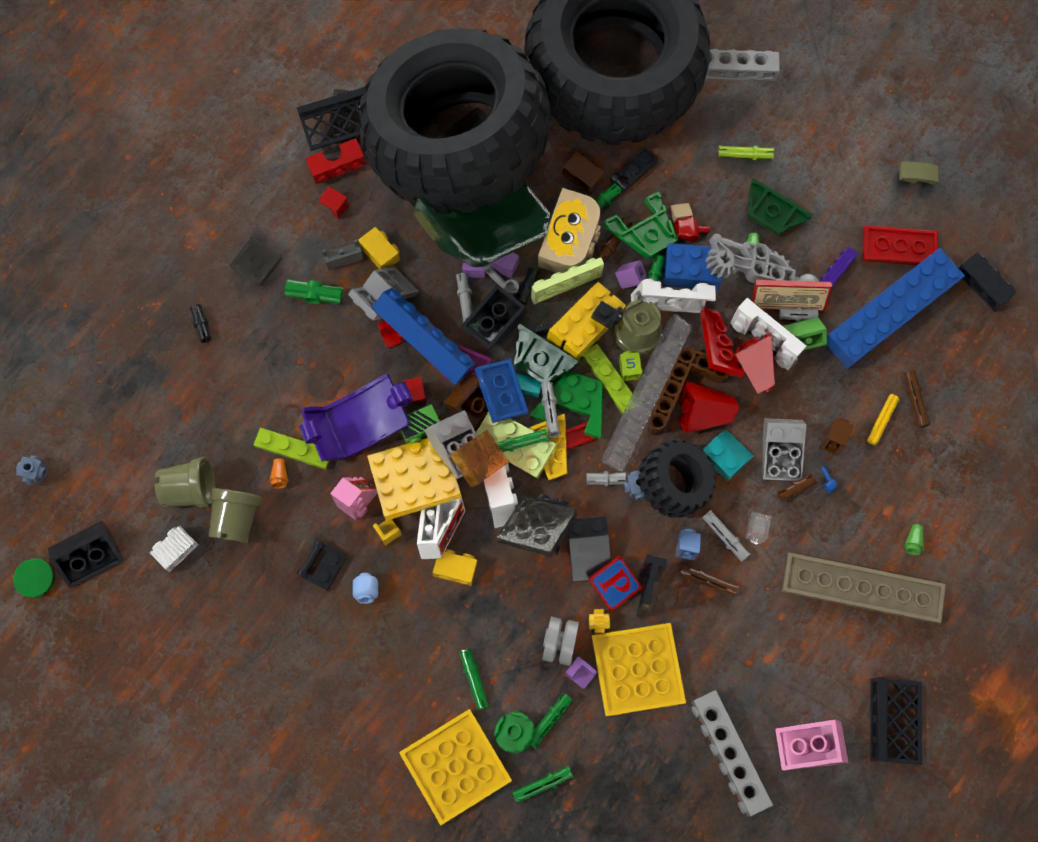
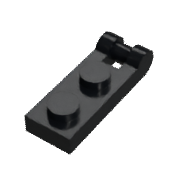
M644 148L618 173H615L610 178V182L612 184L616 183L621 188L622 193H624L657 164L658 159Z

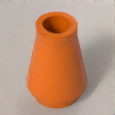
M284 459L273 460L269 479L272 488H285L289 482Z

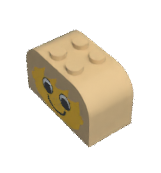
M562 188L538 255V267L556 273L561 272L562 274L567 272L572 266L584 265L588 258L592 259L595 250L594 241L598 242L601 229L599 225L600 208L593 198Z

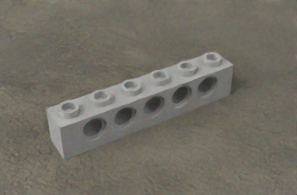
M711 49L706 79L776 81L779 74V52Z
M715 690L692 701L693 706L691 710L696 718L699 717L702 723L700 728L705 737L708 736L712 743L709 745L714 756H718L721 762L719 767L723 775L727 774L730 780L728 785L733 795L737 794L740 800L738 806L743 814L746 813L747 817L773 806L717 691ZM708 710L716 714L715 721H709L706 718ZM717 729L724 731V740L716 738L715 732ZM727 748H731L734 751L735 756L732 760L727 759L725 756ZM737 767L742 768L744 771L742 779H738L734 774ZM747 786L753 789V796L750 799L744 795V789Z

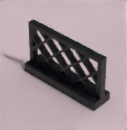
M365 87L296 107L310 151L360 137V125L352 121L351 118L354 112L360 114L357 107L360 104L361 97L366 92ZM343 108L352 110L348 118L339 114ZM330 113L334 115L331 123L322 120L324 114ZM337 117L346 121L342 129L333 125ZM313 118L317 122L312 129L306 126L304 120ZM320 122L329 126L325 134L316 131ZM348 123L357 127L354 133L350 134L345 131ZM331 128L340 132L335 139L328 137ZM314 133L323 137L320 143L312 145L311 138Z
M650 554L646 555L638 577L645 578L636 617L642 618L648 609L654 583L659 580L666 567V558Z
M885 677L871 679L870 761L922 765V682L887 679ZM888 684H893L898 689V692L893 697L888 693ZM909 686H915V696L912 699L904 691ZM900 694L908 701L903 708L895 701ZM891 703L899 711L893 717L887 712V707ZM910 705L915 709V716L912 719L904 712ZM900 715L908 722L902 729L895 722ZM891 724L898 731L893 738L887 733V728ZM910 726L915 730V737L912 740L905 733ZM901 735L908 742L902 750L895 742ZM892 745L898 751V754L894 758H887V749ZM910 747L915 751V760H910L905 754Z

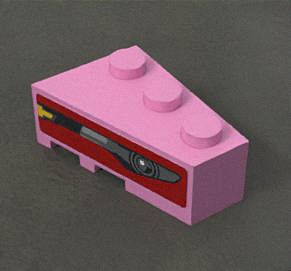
M345 477L340 480L330 494L339 509L357 520L358 517L364 516L368 510L367 506L378 492L374 485L362 477H359V479L357 477L353 479Z

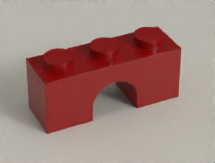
M356 138L339 145L341 156L335 161L327 160L323 152L305 158L315 184L325 183L333 177L343 176L346 172L358 170L366 165L364 155Z

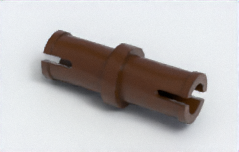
M810 473L798 481H792L791 485L777 491L780 500L785 502L797 494L801 495L804 490L817 484L816 478Z

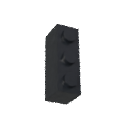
M978 252L959 267V270L965 275L962 279L994 312L1017 293L1014 287L1004 280L1000 272L994 269L987 259Z

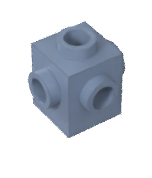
M31 455L30 458L22 456L21 462L16 467V475L22 479L21 482L42 485L47 475L48 466L39 457Z
M639 471L631 472L627 476L626 482H624L625 493H629L630 499H645L644 492L640 490L641 482L638 481V475L641 473Z

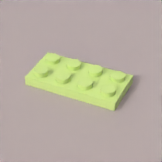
M602 258L589 259L584 265L572 266L567 272L562 274L561 272L555 273L550 279L545 281L544 279L538 280L532 286L531 300L535 305L600 278L604 267Z
M488 412L476 434L483 448L491 452V450L498 449L499 447L491 449L490 443L506 440L507 437L522 436L534 431L512 419L492 423ZM549 440L514 449V452L506 451L499 453L496 456L502 455L505 461L538 479L556 449L557 444Z

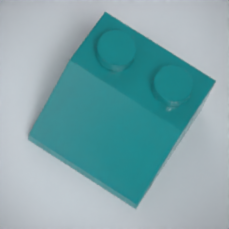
M727 430L715 437L702 450L707 455V460L711 461V468L727 483L754 457Z

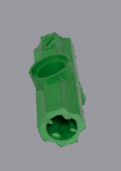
M287 280L285 297L304 299L311 304L324 302L341 305L343 288L326 286L321 282L313 280L308 281V283Z

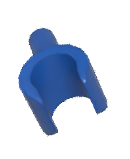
M824 465L821 469L827 482L823 484V487L827 493H831L836 489L837 482L831 478Z

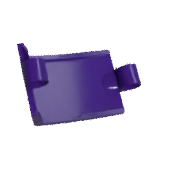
M384 374L355 392L325 407H304L301 413L305 422L299 426V429L306 444H315L322 461L345 460L409 426L410 421L404 406L409 404L413 398L405 381L394 386L390 375Z

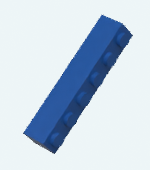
M393 288L384 291L372 306V309L454 385L462 381L475 365L467 354L460 351L453 341L448 340L440 329L435 328L426 316L421 315L412 303L407 302L401 296L399 291Z

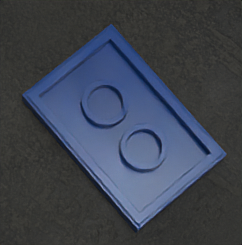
M511 359L475 368L492 423L529 413Z

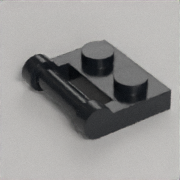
M316 539L312 552L302 569H299L296 574L328 591L346 561L347 556ZM321 550H323L326 554L312 576L308 572Z

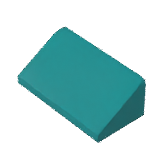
M516 373L522 393L539 398L542 383L533 377Z

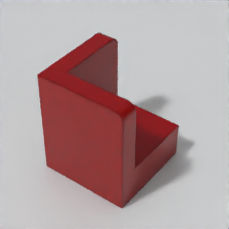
M328 187L319 199L321 204L331 209L332 215L337 219L341 217L349 206L347 197L331 187Z
M386 321L377 324L387 349L405 342L404 338Z
M421 377L403 380L406 382L413 398L411 402L422 400V403L426 404Z

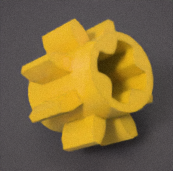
M594 609V614H589V629H594V634L605 633V629H610L609 614H604V609Z

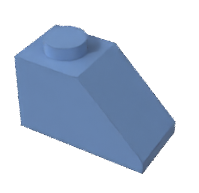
M693 529L681 530L675 557L694 561L700 552L701 534L696 533Z

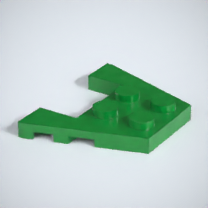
M659 191L648 196L644 201L654 215L629 229L617 214L605 220L602 224L604 228L648 260L666 250L668 243L676 244L678 241L671 220H668L666 215V207L661 202Z
M567 371L553 386L554 396L557 398L556 407L589 416L584 435L601 440L602 381ZM542 402L531 412V419L541 422L546 421Z

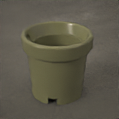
M640 299L631 302L626 306L619 324L614 326V338L617 345L624 352L634 351V353L639 352L640 356L647 355L658 348L662 340L661 314L658 307L652 302H643Z
M204 456L195 458L189 463L156 471L155 478H160L159 483L154 484L155 493L159 504H164L163 508L178 506L209 508L212 506L210 491L211 488H216L212 466Z
M211 488L212 510L209 537L248 543L256 508L261 506L262 497L245 492Z

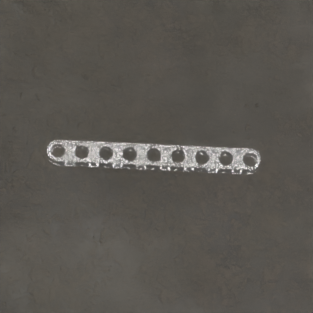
M676 314L668 320L602 457L604 464L618 472H621L627 465L691 331L692 325Z

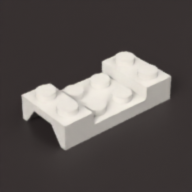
M645 279L641 281L631 294V302L640 299L643 302L654 303L660 311L700 313L703 307H705L706 301L716 300L715 286L699 283L692 290H673L670 287L661 289V282Z
M748 298L737 308L730 324H732L733 328L744 335L750 330L754 337L758 336L762 339L764 334L771 333L773 351L777 352L774 359L780 367L787 370L796 363L797 357L806 348L804 343Z

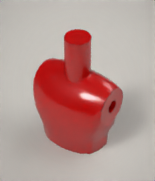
M693 216L676 219L674 224L677 238L685 241L694 242L698 240L699 233L709 234L710 227L698 226L697 220Z

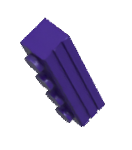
M850 247L847 250L844 249L840 254L842 256L840 258L837 257L834 261V266H830L827 270L828 273L823 274L820 278L821 282H831L833 286L854 261L858 253Z

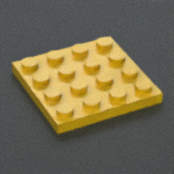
M428 438L368 455L386 521L462 498L456 477L434 450Z
M671 623L591 636L605 717L686 704Z
M470 709L399 752L440 825L445 824L512 781Z

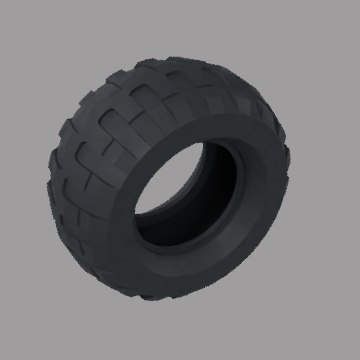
M539 0L527 24L525 33L524 53L536 67L537 72L545 83L551 116H554L559 125L568 132L574 130L580 133L581 138L594 142L595 138L607 140L609 145H620L621 141L631 140L633 143L646 140L651 134L655 133L658 135L667 130L694 104L697 95L704 86L710 63V34L698 0ZM620 26L632 29L647 38L655 48L658 60L649 69L640 74L621 78L610 77L589 68L580 59L575 47L584 36L596 29Z
M448 28L446 30L426 33L404 43L391 55L384 58L378 65V70L370 75L366 82V92L360 100L359 125L361 144L371 168L380 177L384 185L402 200L406 199L416 208L422 210L432 208L436 213L449 214L452 211L472 212L476 208L496 204L502 200V197L508 193H514L524 185L523 180L527 176L533 175L539 166L541 155L545 153L551 117V108L545 83L523 50L518 46H513L509 39L502 35L489 34L487 30L478 28ZM467 103H480L493 108L491 114L483 123L463 134L440 139H430L418 134L420 127L426 120L446 108Z

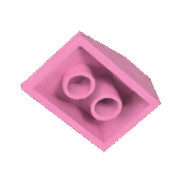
M829 720L776 729L782 770L848 763L841 721Z

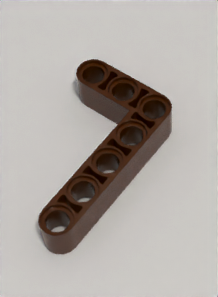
M690 347L681 348L648 423L650 433L660 435L665 430L689 372L716 383H724L728 379L729 374L719 375L716 370L710 369L709 366L707 368L700 367L699 363L701 362L706 363L708 366L707 354ZM687 355L690 360L685 361L681 356ZM674 372H681L683 377L675 376ZM673 388L676 390V393L670 394L667 389ZM660 405H667L669 410H662ZM659 421L662 426L655 427L652 422Z

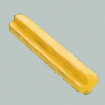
M890 394L867 439L868 443L876 445L879 442L899 401L898 396Z

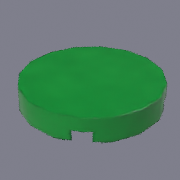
M36 558L21 563L15 570L13 577L14 587L17 592L33 599L44 596L53 587L55 580L52 567L42 559Z
M515 711L501 717L496 724L494 732L499 747L513 754L521 753L528 749L534 741L536 733L531 719L525 714Z

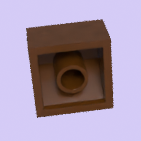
M469 374L465 376L443 402L454 415L465 410L475 431L478 430L489 412L478 378Z

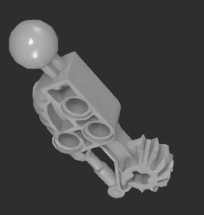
M714 234L709 240L712 249L708 252V257L705 261L708 263L706 269H711V275L716 274L717 279L721 277L725 279L735 274L736 271H741L745 273L746 279L751 283H755V280L819 282L817 277L812 274L796 277V270L789 266L790 261H786L784 259L785 256L778 255L777 251L772 252L765 244L750 242L740 244L722 238L720 234ZM727 247L740 249L744 257L735 255Z

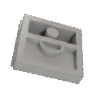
M393 266L374 270L363 287L352 289L348 295L357 306H360L365 311L367 317L377 320L381 319V317L372 309V306L384 291L393 288L399 291L404 299L415 297L419 290Z

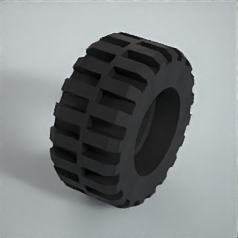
M680 439L666 441L649 451L642 459V463L639 466V472L641 473L638 475V481L641 482L640 490L644 492L646 502L649 501L651 503L650 506L654 510L658 509V513L664 516L668 514L670 518L685 517L706 506L710 502V498L713 497L714 490L712 489L715 488L716 481H714L715 471H712L711 468L712 463L707 460L705 452H701L695 444L691 445V442ZM669 465L674 466L682 474L685 481V493L678 490L671 482L668 472Z

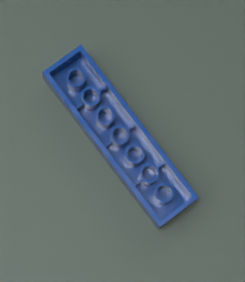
M939 248L827 336L826 345L846 369L850 368L958 283L965 275L944 251Z

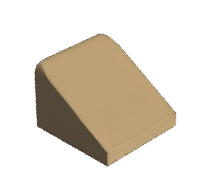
M689 203L670 206L673 223H675L676 219L693 216Z

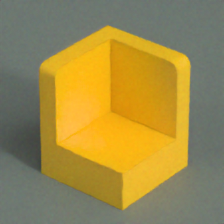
M392 519L384 521L380 525L376 523L373 525L376 533L385 545L402 535Z

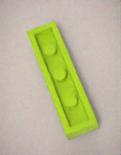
M596 344L589 348L582 355V358L596 378L602 381L603 388L624 416L639 407V402L599 345Z
M264 428L259 429L254 442V447L325 470H327L330 461H322L314 444H306L304 441Z

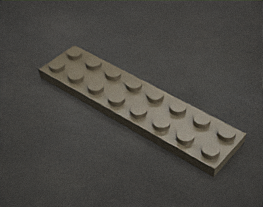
M788 552L781 592L940 624L946 584Z

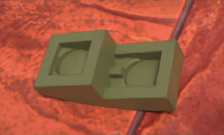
M922 162L899 163L900 180L914 184L921 181L932 185L939 182L937 165Z

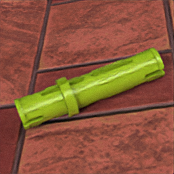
M719 145L718 157L752 158V160H773L774 148Z

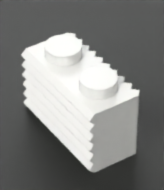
M181 526L172 528L167 533L168 537L163 541L157 542L152 547L153 551L150 552L169 573L199 545Z

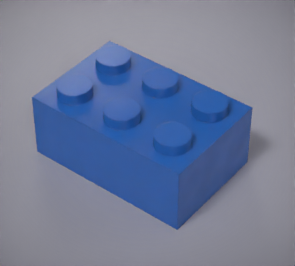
M668 243L665 252L663 286L694 288L699 283H707L708 285L715 286V290L719 291L722 277L717 279L716 274L711 275V269H706L708 263L705 261L708 257V252L712 248L709 246Z

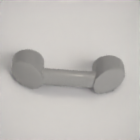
M487 254L480 255L477 260V267H484L485 273L512 296L515 295L519 289L518 283L514 280L505 281L491 268L492 258Z

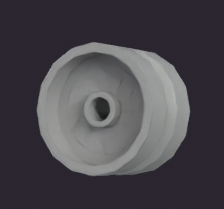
M551 616L549 628H546L542 660L553 662L556 651L559 650L560 664L571 665L579 622L568 620L563 632L561 631V618Z

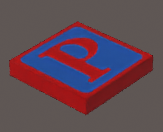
M619 555L588 578V581L609 611H613L642 589L638 580Z

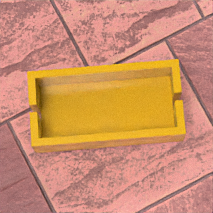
M597 282L549 330L546 340L560 349L565 340L566 343L563 351L579 360L608 330V328L591 318L600 302L603 301L616 310L619 306L622 307L621 315L626 305L615 295L609 296L611 292Z

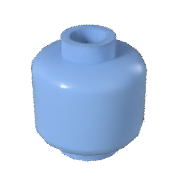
M361 573L353 580V597L359 603L369 604L378 597V580L376 577L371 576L370 573Z

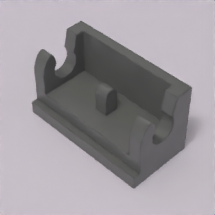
M354 240V244L328 252L325 249L322 250L328 271L364 260L358 240Z

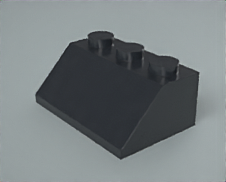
M103 520L48 548L49 560L69 589L124 561L111 532Z

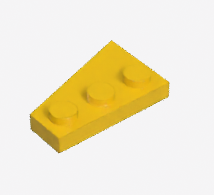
M565 414L557 416L560 435L554 438L549 437L550 441L557 444L556 449L544 467L549 481L568 475ZM546 421L529 427L534 432L546 428L547 434L541 436L548 435Z

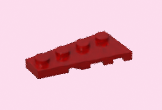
M703 307L700 315L709 368L742 378L745 375V371L739 367V360L732 350V340L726 336L727 328L720 312Z

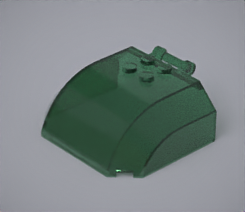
M525 182L514 193H508L502 197L500 202L491 206L485 205L476 208L472 212L452 211L449 214L436 213L423 198H418L413 215L433 241L445 253L472 267L486 266L546 237L548 221L550 219L549 211Z

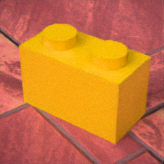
M374 227L358 239L360 248L379 269L392 267L400 261L398 247L394 243L392 245L389 243L387 235L382 230L379 231Z
M446 549L441 558H436L433 576L472 586L478 563L474 556L470 554L460 556L456 555L455 551Z

